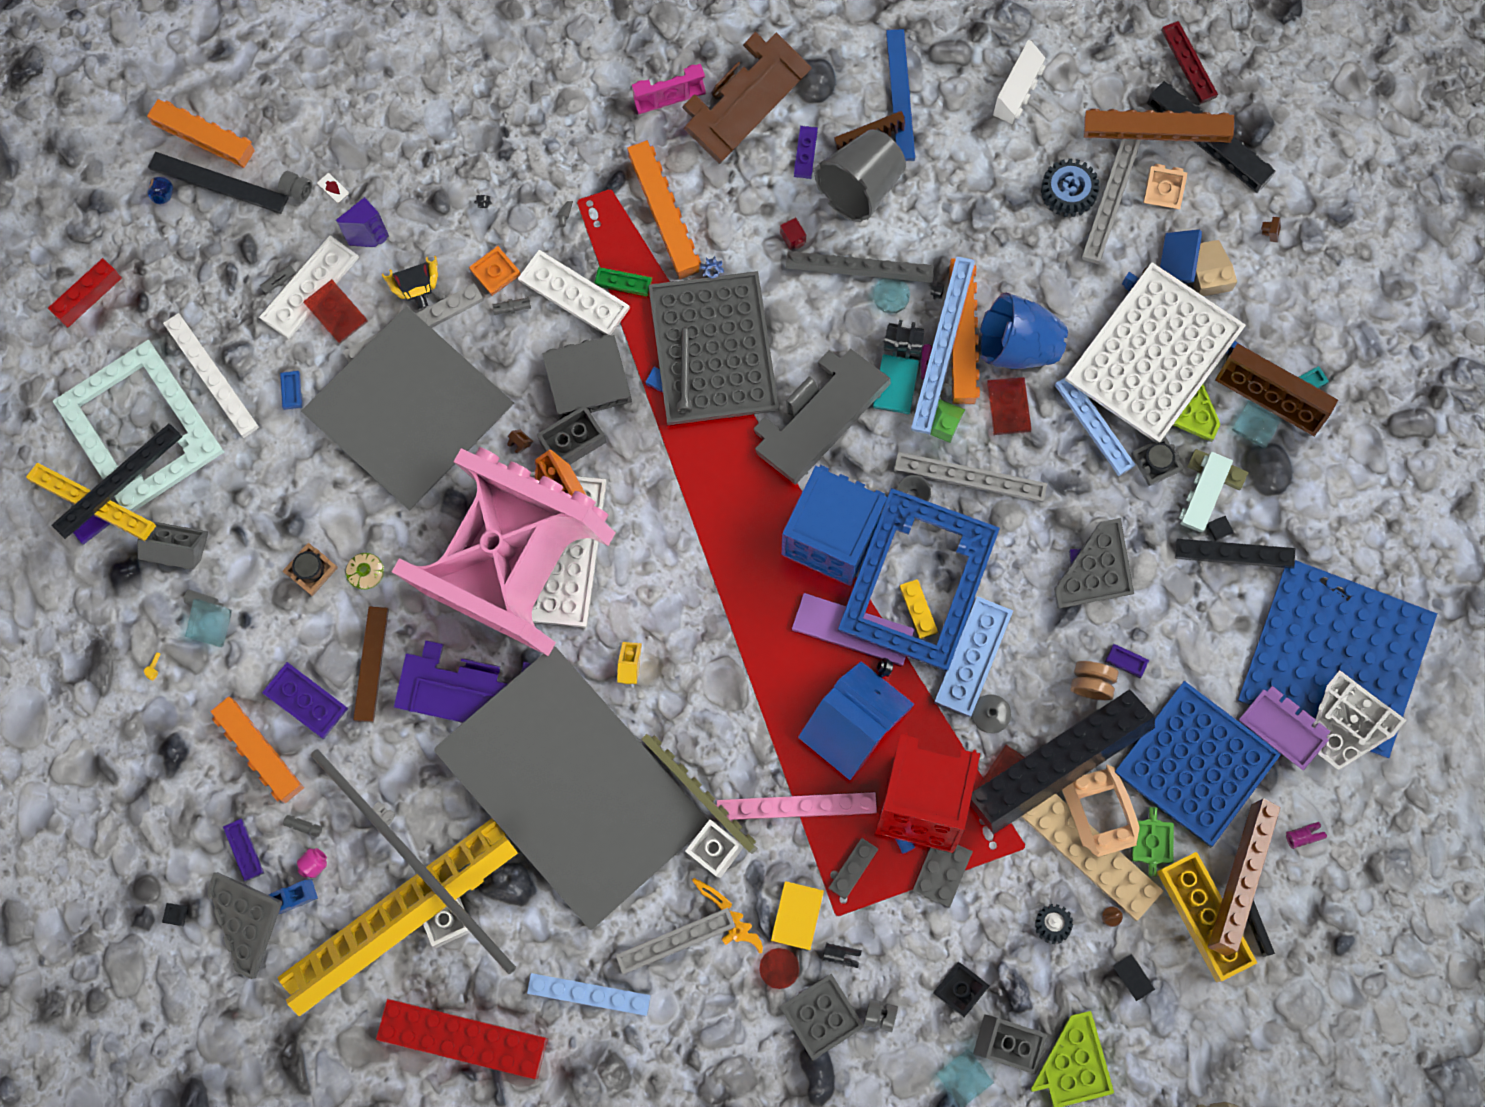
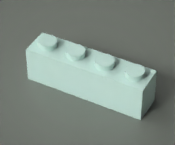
M1214 452L1204 456L1200 465L1203 467L1201 474L1197 473L1193 482L1196 484L1194 491L1190 490L1186 499L1189 502L1187 508H1183L1179 515V519H1182L1180 525L1200 533L1205 530L1233 460Z

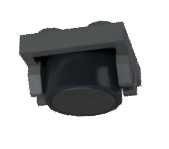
M1166 436L1160 443L1152 442L1131 453L1148 486L1173 476L1184 469L1179 461V452H1175V445L1170 444Z

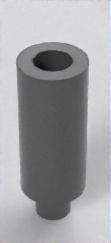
M190 589L184 595V603L212 612L223 610L224 604L219 603L217 598Z

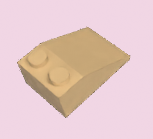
M1219 240L1200 243L1195 280L1192 284L1194 291L1202 296L1230 292L1237 284L1233 265Z

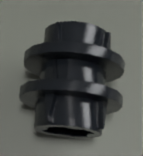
M899 320L898 324L889 323L884 341V350L893 352L892 357H896L897 351L906 352L905 359H909L910 355L919 357L924 338V329L915 327V322H912L911 328L902 327L903 320Z

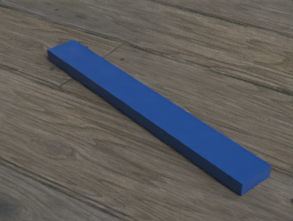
M904 29L886 30L893 114L902 111L905 117V131H902L900 128L898 129V133H895V142L903 152L906 161H915Z

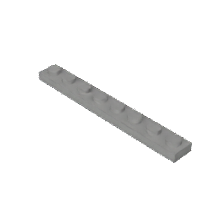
M1122 139L1082 260L1096 264L1101 262L1141 140Z
M474 283L416 313V315L433 328L483 302L484 299ZM377 334L344 350L343 353L348 362Z
M901 452L897 454L894 472L917 475L930 480L1039 503L1044 502L1047 483Z

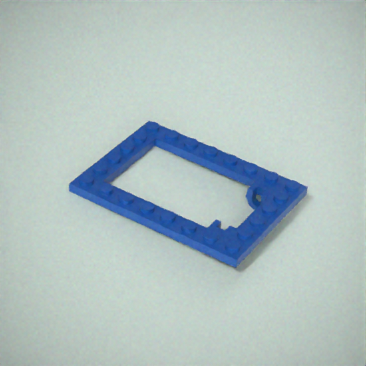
M891 488L838 631L948 672L1000 528ZM914 519L961 535L956 553L968 557L937 645L863 618L895 532L899 531L909 535Z

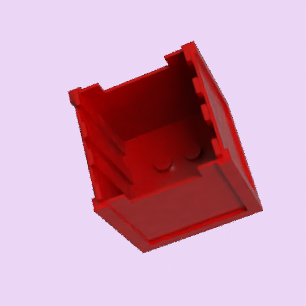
M907 732L904 734L900 733L895 758H892L875 834L954 853L965 830L981 753H977L975 749L972 752L961 749L959 758L918 749V738L908 736Z

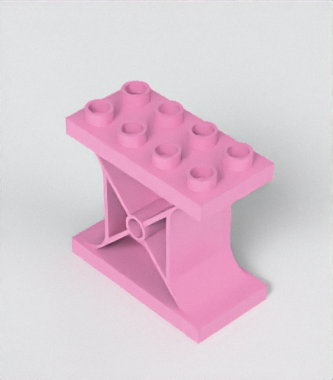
M482 447L478 448L476 454L461 448L454 463L477 483V495L446 552L437 562L427 566H415L399 558L392 573L423 594L549 656L556 642L534 626L532 620L533 606L562 552L570 543L578 539L590 538L609 546L616 533L605 523L609 515L602 509L594 506L596 502L587 495L574 491L571 496L562 491V485L545 476H542L541 480L538 481L530 476L531 472L515 462L511 461L507 467L498 462L500 458Z

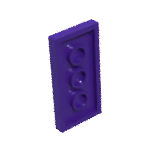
M288 662L285 663L262 692L322 739H325L349 709Z

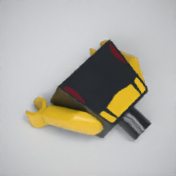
M434 256V261H429L428 257H426L425 263L395 273L390 269V275L385 276L382 273V277L387 282L390 290L400 299H406L407 301L415 299L418 309L427 307L429 305L425 295L431 294L437 284V257Z

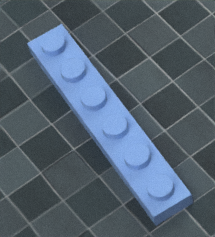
M1065 378L1058 381L1055 387L1116 474L1120 476L1134 468L1135 463L1088 396L1065 381Z
M531 973L527 994L644 1016L648 1014L651 995L533 973Z

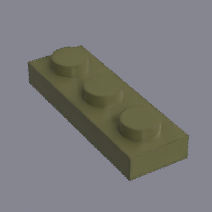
M1195 449L1187 467L1201 473L1203 469L1200 466L1204 456L1209 454ZM1231 465L1224 484L1240 491L1249 472Z

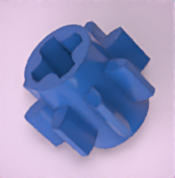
M715 256L713 259L706 257V263L701 264V268L705 269L702 275L716 278L719 276V273H724V269L721 267L723 265L722 260L717 261Z

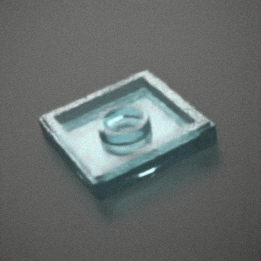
M1248 400L1232 431L1266 448L1282 418Z
M194 599L185 637L223 647L232 609Z
M969 1049L965 1050L936 1073L960 1107H965L994 1083Z

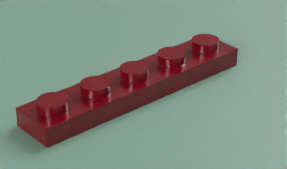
M1176 21L1163 26L1161 31L1200 104L1217 98L1218 93L1180 22Z

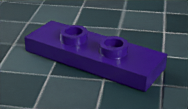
M800 125L794 177L812 179L818 127Z
M238 819L223 826L243 880L247 882L264 874L243 819Z

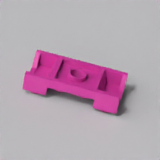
M693 64L684 68V76H675L671 80L659 81L654 85H651L649 79L645 81L640 80L632 84L634 104L638 115L688 100L694 94L697 97L706 94L703 83L705 74L701 64Z

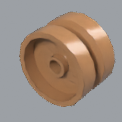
M1092 661L1076 662L1074 674L1077 677L1072 679L1070 690L1077 695L1089 699L1111 701L1115 692L1112 684L1117 682L1118 670Z

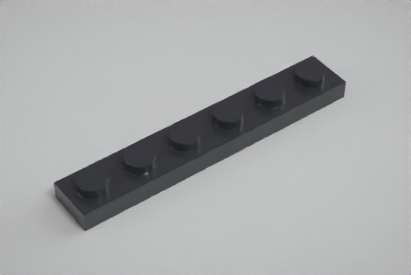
M1177 538L1175 559L1294 569L1296 548Z

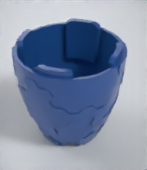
M1001 293L994 301L990 310L985 312L981 323V358L988 364L1010 369H1026L1055 364L1061 359L1066 349L1064 338L1068 336L1067 326L1057 316L1038 303L1011 293Z

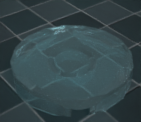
M884 278L878 282L874 289V303L878 309L885 313H898L905 309L909 303V287L902 280Z

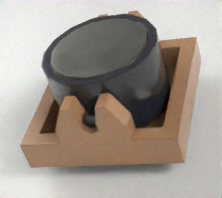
M307 543L283 572L313 596L338 567L317 548Z

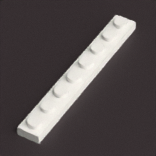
M178 313L164 322L165 327L242 437L245 438L257 430L259 426L182 316Z

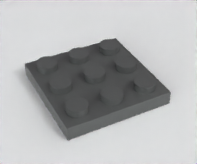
M832 974L780 1006L812 1061L864 1028L863 1023Z

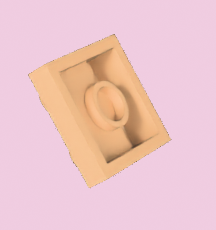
M1161 164L1151 166L1149 168L1143 203L1180 210L1188 173L1183 172L1184 169L1173 167L1170 170L1165 169V165Z

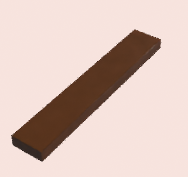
M368 607L354 721L374 723L389 609L386 607Z

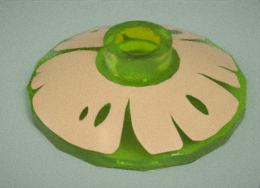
M371 553L355 555L350 559L346 567L347 580L353 587L361 590L374 588L380 583L384 574L381 560ZM367 567L365 572H361L360 569Z

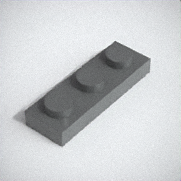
M861 838L829 889L846 900L878 851V848Z

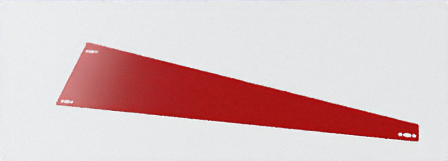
M612 190L602 191L577 201L601 268L652 277L651 284L670 282ZM589 200L593 202L591 207L586 205V202ZM592 207L598 212L596 220L591 219L589 216V209ZM600 221L601 225L595 227L594 222ZM608 289L611 295L630 306L629 311L620 323L791 795L812 796L875 792L877 813L800 817L836 916H842L913 890L930 847L914 844V849L902 854L895 838L875 834L892 758H895L900 733L904 734L907 732L908 736L918 738V749L955 758L960 757L961 749L965 750L964 746L938 705L934 703L933 697L907 656L903 666L893 663L891 674L888 677L884 676L881 678L914 703V706L886 732L864 765L851 780L798 738L823 698L834 688L837 681L862 661L878 674L876 667L882 659L792 630L804 593L847 607L857 577H855L852 585L849 586L781 555L782 533L803 491L798 484L792 483L757 455L755 448L763 439L754 432V428L759 424L754 414L667 425L663 393L645 383L654 367L660 369L650 293L647 297ZM870 599L865 613L882 618ZM978 769L973 791L986 783ZM969 806L965 830L958 843L959 846L973 851L965 871L1023 850L1025 843L1013 824L1011 823L995 833L993 840L988 841L983 835V827L986 825L980 824V817ZM861 838L878 848V851L847 896V902L842 904L839 900L840 896L829 889L834 881L830 874L832 871L840 872ZM995 842L997 844L996 849H990L989 843Z

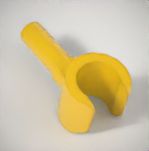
M156 652L150 666L144 669V674L152 681L158 675V671L154 669L161 655Z

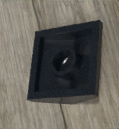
M958 961L933 994L953 1011L965 1018L990 985Z

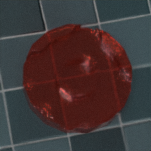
M783 948L771 949L764 954L759 967L761 978L765 984L774 989H785L794 984L799 976L800 969L795 955Z

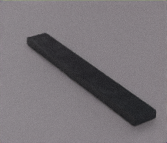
M156 151L148 165V168L152 171L282 214L289 199L287 195Z
M168 423L51 526L66 539L183 436Z

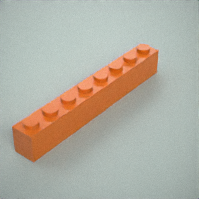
M648 140L627 147L629 159L678 278L682 279L699 273V265H701L699 255H695L693 249H695L694 243L686 235L688 233L687 226L680 220L682 215L679 207L675 208L674 195L667 189L669 183L666 176L663 177L661 174L663 169L660 161L656 162L654 147L649 145Z
M951 258L949 264V283L956 260L955 258ZM976 265L973 268L951 353L952 404H975L976 399L980 397V387H976V380H979V369H976V363L979 362V352H975V345H978V334H975V328L978 327V317L974 316V311H977V300H974V294L977 293V282H974L973 276H976Z

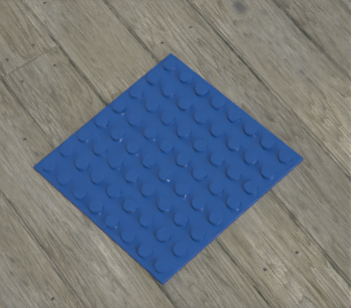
M1295 560L1294 569L1284 568L1238 701L1252 705L1263 690L1268 692L1273 686L1284 694L1279 700L1281 703L1286 698H1289L1300 707L1295 713L1296 715H1299L1304 710L1316 719L1326 687L1340 670L1403 717L1438 613ZM1321 578H1328L1326 581L1327 586L1319 582ZM1338 586H1339V587H1343V589L1345 590V593H1346L1348 596H1346L1345 594H1343L1342 592H1340L1339 590H1337V589H1335V588H1337ZM1398 732L1392 738L1370 750V752L1390 758Z

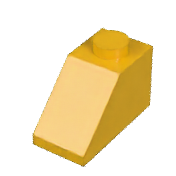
M622 642L618 659V683L637 684L642 643Z

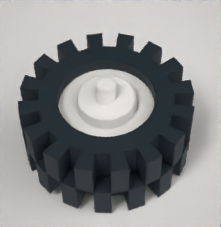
M1049 904L1048 907L1044 906L1038 912L1035 920L1036 933L1040 934L1039 938L1041 940L1045 938L1046 943L1052 941V944L1056 942L1062 943L1063 940L1068 938L1073 928V918H1070L1071 913L1069 911L1066 912L1065 907L1059 908L1060 905L1058 904L1053 907V904Z

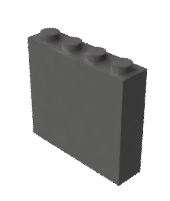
M603 335L600 339H588L580 344H568L564 348L549 349L542 353L559 420L584 405L592 413L632 402L615 335Z

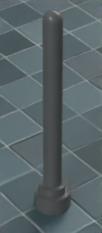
M683 328L681 399L677 403V412L686 414L692 412V403L688 399L689 329Z

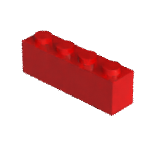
M102 258L53 302L48 309L68 328L118 283L122 277Z

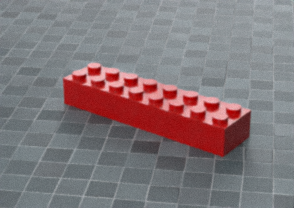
M387 999L376 1037L378 1041L531 1079L539 1078L548 1042L546 1037Z

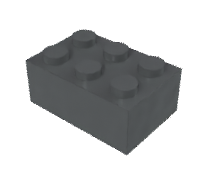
M585 405L537 434L538 440L545 451L551 449L568 464L574 463L607 443L604 433Z

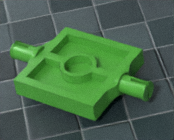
M1149 807L1148 820H1137L1140 830L1137 844L1132 847V861L1149 864L1148 876L1152 877L1157 876V864H1172L1174 858V823L1157 820L1158 808Z

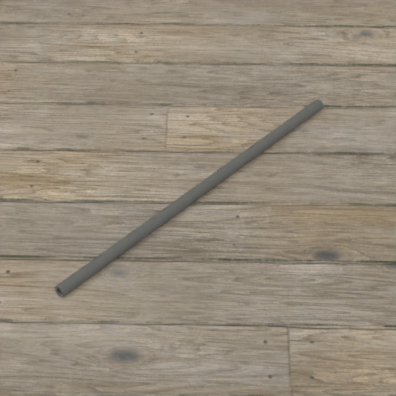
M314 750L311 753V757L508 974L513 973L516 966L320 750Z

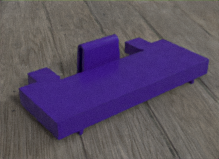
M425 640L422 656L410 653L405 654L394 708L464 723L509 684L497 681L501 666L461 659L466 664L465 666H460L458 672L437 668V664H440L444 644ZM523 662L521 673L532 663Z

